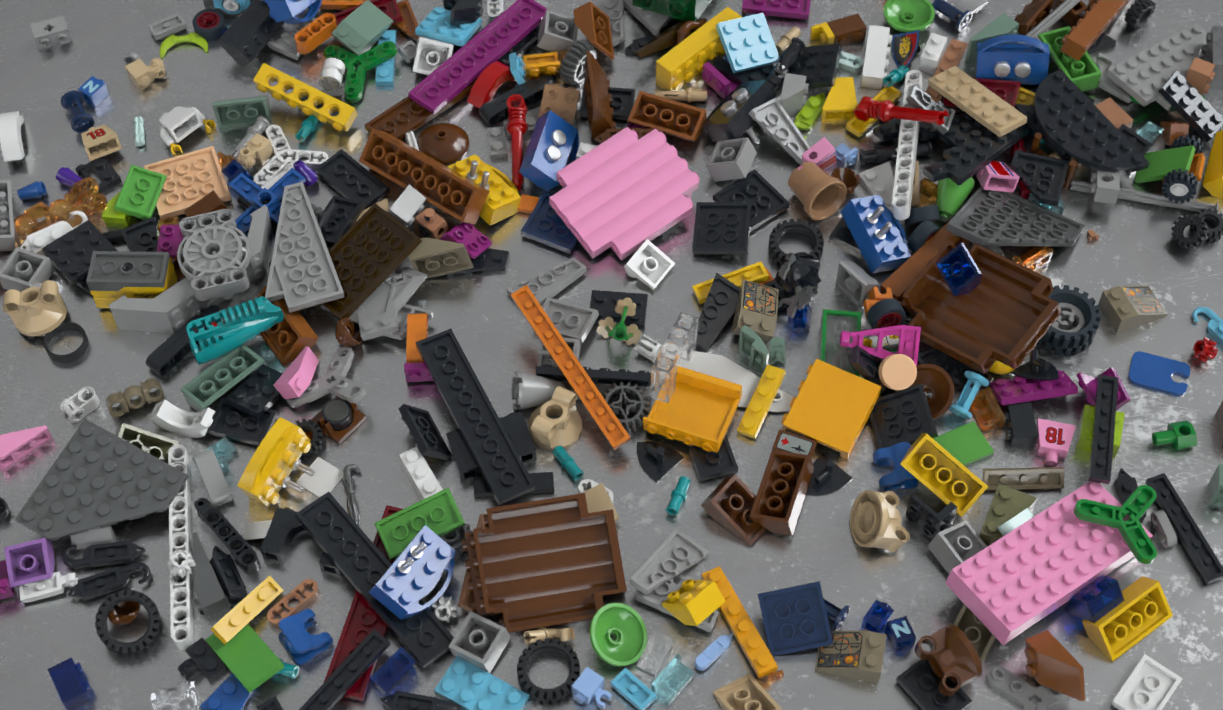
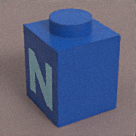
M94 76L90 77L78 88V91L84 96V102L94 108L109 95L107 84L102 79H97Z

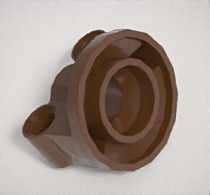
M953 624L946 625L932 635L922 636L915 645L917 657L924 660L927 659L935 674L941 679L938 688L945 696L954 695L960 687L982 676V665L976 650L966 635ZM921 644L929 645L931 651L923 650ZM945 681H952L955 688H949Z

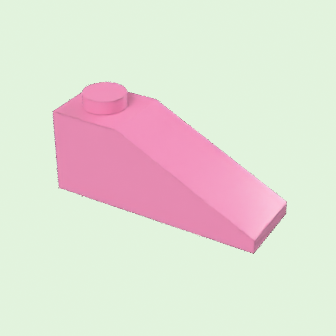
M308 346L302 350L274 383L275 388L284 399L299 398L311 383L319 360Z
M44 425L0 435V470L3 471L52 439L53 437L47 426Z

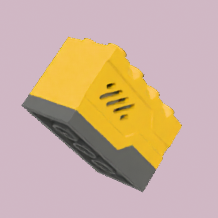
M93 251L86 282L97 308H109L108 305L124 295L127 298L153 299L177 284L178 278L168 252Z

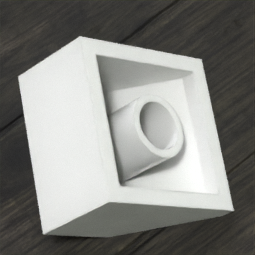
M419 36L412 71L430 75L451 57L454 45Z

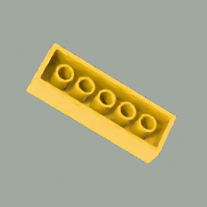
M726 7L656 61V86L663 91H679L687 82H691L696 75L703 72V65L726 54L716 25L720 22L742 18V16Z

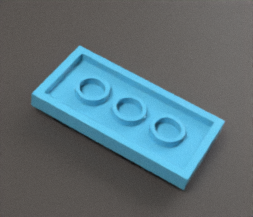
M456 656L434 689L436 695L447 701L460 704L464 710H523L530 699L529 694Z

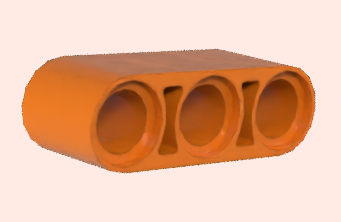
M322 14L295 34L294 38L298 53L308 54L333 36L332 32L337 28L334 14Z
M427 313L407 315L406 363L424 362L416 348V342L428 338Z

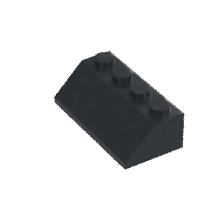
M253 0L217 40L240 67L250 63L285 23L283 21L276 23L275 19L269 14L270 8L268 4L263 0Z

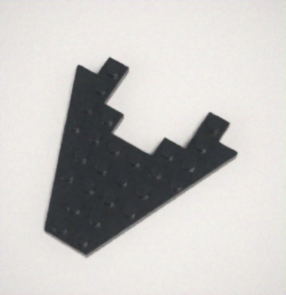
M955 112L949 131L944 135L936 130L931 123L919 122L918 138L924 141L939 137L952 147L943 151V157L947 161L923 167V175L932 182L949 178L959 186L1029 134L1032 128L1025 123L1011 132L998 137L966 112ZM893 118L889 122H882L879 119V123L882 125L873 128V134L881 141L899 137L901 119Z

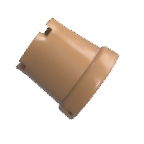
M809 161L801 164L803 168L800 170L796 168L789 177L788 185L791 187L790 190L804 205V211L811 219L819 221L832 216L845 201L847 196L846 185L838 178L831 177L814 162Z

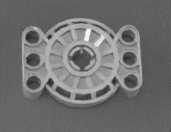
M222 209L182 219L179 227L184 239L179 245L177 260L182 273L191 281L195 298L199 301H206L246 291L249 288V280L245 270L250 262L251 249L247 237L237 228L233 212L229 209Z

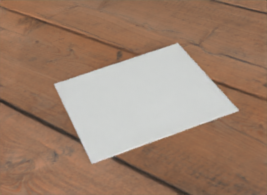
M317 457L310 466L311 469L315 470V474L310 476L304 473L296 483L321 497L328 491L331 492L341 481L343 471Z

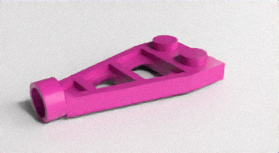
M895 325L856 332L841 331L840 346L852 348L859 346L869 354L883 359L892 354H904L910 357L917 366L921 327ZM876 335L878 337L877 347H865L863 345V337ZM890 335H897L899 337L897 352L892 353L883 349L882 341L884 337Z

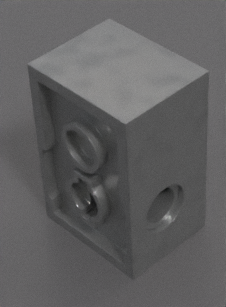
M1212 26L1211 32H1208L1206 35V44L1202 46L1201 54L1204 55L1202 60L1215 65L1213 70L1215 76L1211 83L1208 82L1211 85L1210 88L1223 90V27Z

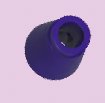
M301 159L293 164L294 169L305 177L306 182L304 184L306 187L313 185L317 181V173Z
M61 167L56 174V180L63 185L81 189L85 183V180L68 167Z

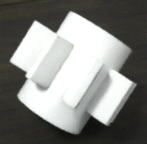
M180 550L175 555H171L172 561L168 562V566L171 568L173 576L178 574L183 578L187 574H192L191 567L196 566L190 552L185 554Z
M441 595L439 601L432 605L435 608L433 613L440 621L446 620L449 623L451 617L455 618L458 613L455 610L458 603H454L452 597L444 598Z

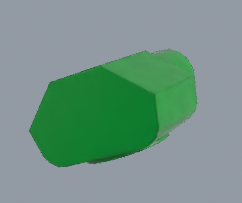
M1187 420L1169 423L1167 430L1152 433V442L1155 446L1172 443L1175 450H1182L1198 445L1195 429L1192 423Z

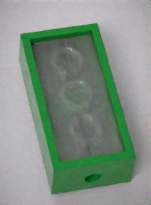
M823 309L820 324L819 360L860 377V374L851 365L852 347L840 346L841 331H861V312Z

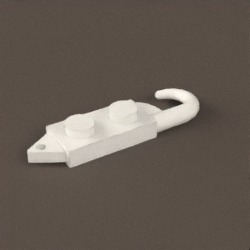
M82 211L71 212L72 215L81 216L82 223L88 220L86 214ZM66 221L56 222L27 235L20 248L23 249L22 247L25 246L24 250L33 251L34 253L42 250L41 248L77 226L72 228Z

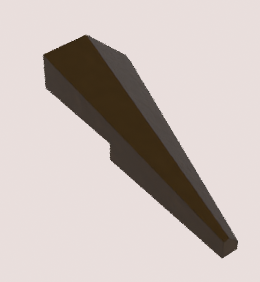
M677 21L674 26L667 28L653 38V42L647 43L643 48L635 51V55L638 58H642L675 45L678 37L677 31L686 21ZM694 29L690 31V35L695 32Z

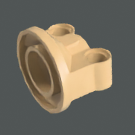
M51 280L44 281L40 288L30 287L22 292L11 289L4 293L3 311L9 314L17 330L27 336H41L57 328L66 317L67 307L58 291V284Z
M558 386L552 395V399L531 413L528 421V430L533 443L541 449L553 451L556 446L560 445L564 449L572 447L579 440L582 433V419L576 410L577 394ZM558 416L560 418L551 419L550 417Z
M865 490L854 501L850 514V528L854 541L859 546L883 548L896 552L909 540L910 535L908 531L901 526V514L896 508L900 501L894 492L886 491L882 493Z

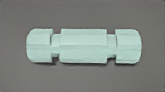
M141 116L134 117V143L137 147H143L145 145L144 122Z

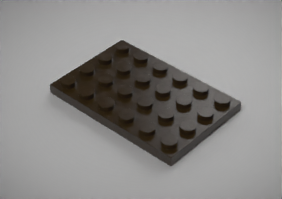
M374 203L328 250L342 286L344 298L322 303V305L339 319L350 317L412 253L422 240Z

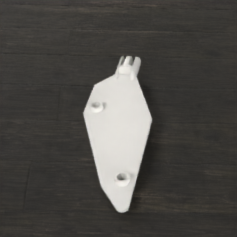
M645 334L639 340L638 345L634 347V351L653 361L658 379L662 383L666 379V369L670 363L742 385V398L738 405L741 408L748 407L761 379L723 355L666 347ZM779 389L776 394L779 399L774 398L768 412H788L791 409L789 406L793 396Z

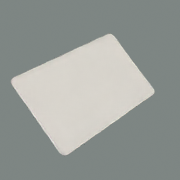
M272 520L248 523L242 537L245 540L265 538Z

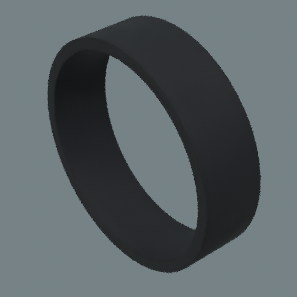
M62 322L57 328L45 334L43 344L48 356L52 360L68 363L79 359L86 352L88 338L84 329L79 324ZM76 330L84 335L82 344L72 353L57 355L48 349L51 339L62 331Z

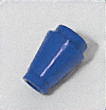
M35 181L18 189L17 193L20 200L37 199L47 195V190L42 181Z

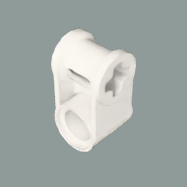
M84 387L70 398L64 400L60 405V410L69 416L71 423H78L100 406V400L92 387Z

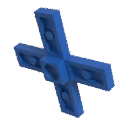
M291 168L267 190L266 188L262 189L243 173H240L228 185L231 190L245 199L251 206L235 220L237 228L247 237L252 221L250 214L264 205L268 207L271 220L278 225L284 187L299 182L304 184L306 182L305 177ZM266 200H271L268 204H262Z

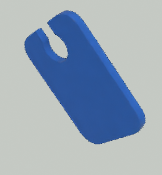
M1138 351L1132 356L1128 379L1135 385L1181 396L1185 394L1188 384L1174 382L1171 375L1176 373L1189 378L1190 367L1184 362Z

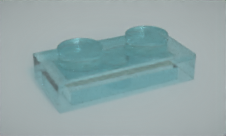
M1148 121L1137 134L1153 145L1164 129Z

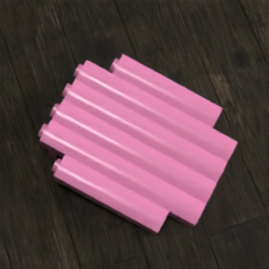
M626 127L557 172V180L563 189L549 197V203L592 259L611 247L622 261L637 251L647 239L652 241L692 214V192L699 187V176L696 172L688 169L687 161L684 158L681 159L677 155L676 148L666 142L667 139L663 132L654 129L638 140L637 133Z

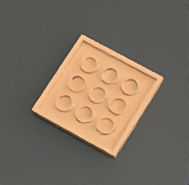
M214 146L144 166L147 170L167 176L156 205L161 220L185 214L184 210L213 190L223 202L232 200Z

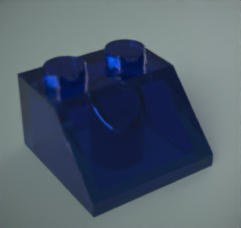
M963 242L936 263L954 296L968 294L981 283L982 274Z
M1104 574L1097 577L1095 581L1082 588L1080 592L1070 599L1065 606V610L1092 623L1097 622L1125 601L1118 580Z

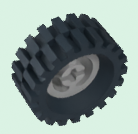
M1059 285L1054 286L1048 298L1059 303L1061 314L1049 327L1046 334L1037 342L1039 347L1044 345V350L1047 352L1050 349L1055 350L1054 355L1064 352V356H1070L1071 351H1073L1074 355H1077L1081 349L1085 351L1092 344L1100 324L1101 314L1099 313V306H1094L1095 299L1093 297L1087 298L1089 295L1087 292L1084 291L1081 294L1079 293L1080 288L1074 287V290H1070L1069 285H1064L1063 289H1060ZM1075 325L1076 328L1070 330L1071 326Z

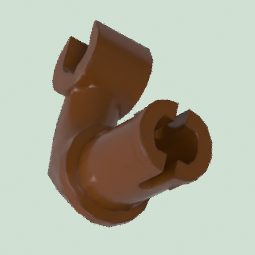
M697 20L683 23L677 31L676 46L690 35L692 29L696 31L707 22Z

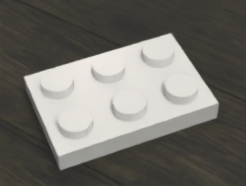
M1144 654L1111 705L1118 710H1162L1183 678Z

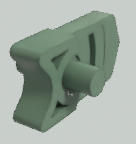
M777 336L770 339L771 365L776 361H780L783 364L786 363L785 342L783 338Z

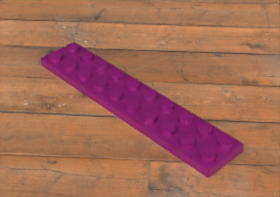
M517 0L408 93L409 98L431 113L436 114L479 77L486 67L496 62L537 27L546 10L549 9L534 0Z

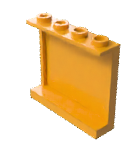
M816 359L814 364H810L806 374L808 376L806 380H802L798 387V391H800L798 396L792 398L789 413H785L782 418L783 431L788 429L804 437H809L822 445L840 452V457L848 460L880 395L881 386Z
M669 363L666 369V379L648 417L643 418L644 430L652 434L663 435L671 440L682 441L690 446L701 447L706 451L718 453L741 401L742 385Z

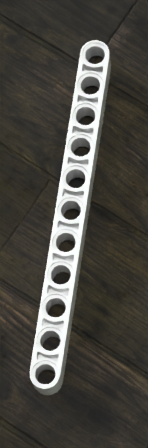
M911 70L906 73L902 107L914 108L906 100L909 89L916 86L923 91L922 74L918 70ZM901 119L892 196L893 215L897 220H905L910 216L919 121Z
M179 444L169 449L168 464L188 474L189 477L180 489L183 491L176 495L169 506L170 561H172L171 555H175L180 550L185 554L190 552L192 555L190 458L186 448ZM170 568L171 638L177 649L185 651L186 648L194 643L193 571L192 574H187L182 578L178 574L173 576ZM181 617H186L184 620L178 621ZM181 636H186L184 639L178 640Z

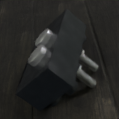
M768 80L742 82L715 107L706 118L703 126L713 142L743 138V133L747 132L753 143L756 144L759 142V139L752 129V123L755 120L748 113L777 96Z

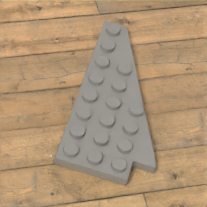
M1195 23L1109 68L1106 75L1141 105L1146 106L1156 101L1168 111L1171 104L1158 92L1159 89L1176 71L1186 78L1188 70L1205 42L1208 32L1202 26Z
M303 182L284 187L265 298L269 302L284 298L289 313L344 298L342 286Z

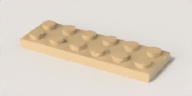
M953 66L928 79L930 87L998 137L1027 123V117L957 66Z

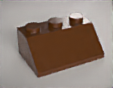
M1033 0L1030 4H1026L1022 13L1017 14L1014 19L1019 23L1018 35L1025 36L1045 19L1051 12L1054 0Z

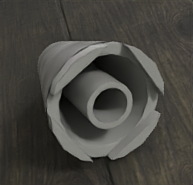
M515 371L514 374L517 377L512 378L511 393L512 398H516V404H513L514 410H522L543 405L552 399V395L558 386L565 389L566 386L562 384V381Z

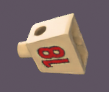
M106 125L96 128L91 127L88 131L81 134L83 145L90 161L122 149L116 132Z

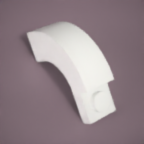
M19 111L0 114V144L4 162L20 160L25 156L21 139V125L24 123V117L19 115Z
M164 399L155 405L148 420L171 433L190 438H199L205 435L212 424V416L215 411L208 407L200 412H188Z

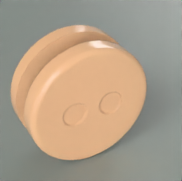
M892 354L882 360L878 374L880 381L887 388L904 390L914 383L917 377V368L910 357L904 354Z

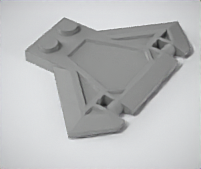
M410 267L402 268V273L399 274L393 271L349 317L351 318L350 321L359 324L362 340L366 341L400 331L397 313L428 275ZM320 306L321 308L329 311L325 306Z

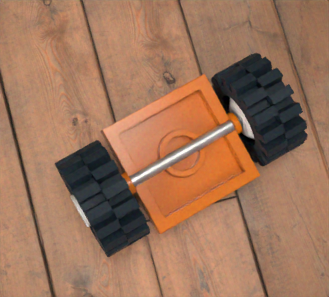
M1186 134L1185 138L1183 135H1180L1179 139L1176 137L1171 144V149L1191 145L1196 149L1189 170L1185 169V172H1182V169H1179L1176 172V169H1174L1172 173L1169 171L1167 176L1165 175L1162 193L1165 194V198L1169 197V201L1175 200L1177 204L1178 201H1181L1182 204L1185 200L1189 202L1190 199L1194 198L1198 181H1201L1205 162L1204 143L1200 142L1201 139L1199 138L1195 140L1194 135L1191 138L1189 134Z

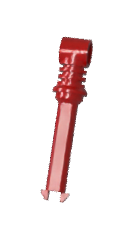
M514 94L506 102L508 106L506 130L512 136V182L515 186L517 185V191L522 188L521 185L524 184V176L519 173L523 162V135L528 131V125L526 124L527 106L521 95Z
M868 96L862 97L853 111L855 117L861 121H868L869 118L881 119L882 122H889L895 118L936 123L938 126L945 123L944 116H950L946 110L942 112L895 106L890 100L878 102Z

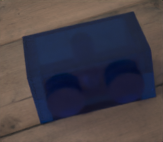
M400 647L370 677L369 681L384 695L416 661Z
M71 657L48 669L66 710H74L92 701L89 693L93 690L88 680L84 681L81 676L85 672L80 662L76 664Z

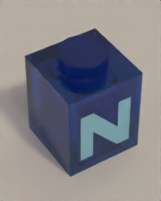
M907 616L886 623L884 631L894 653L898 651L906 652L914 647L916 636Z

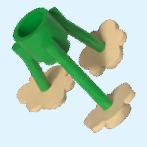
M630 298L618 300L615 311L621 313L620 323L613 322L611 317H606L598 322L599 326L596 328V332L602 335L603 338L610 336L617 341H626L627 345L638 344L642 332L638 330L635 324H631L629 327L624 324L627 315H635L636 304L632 303Z

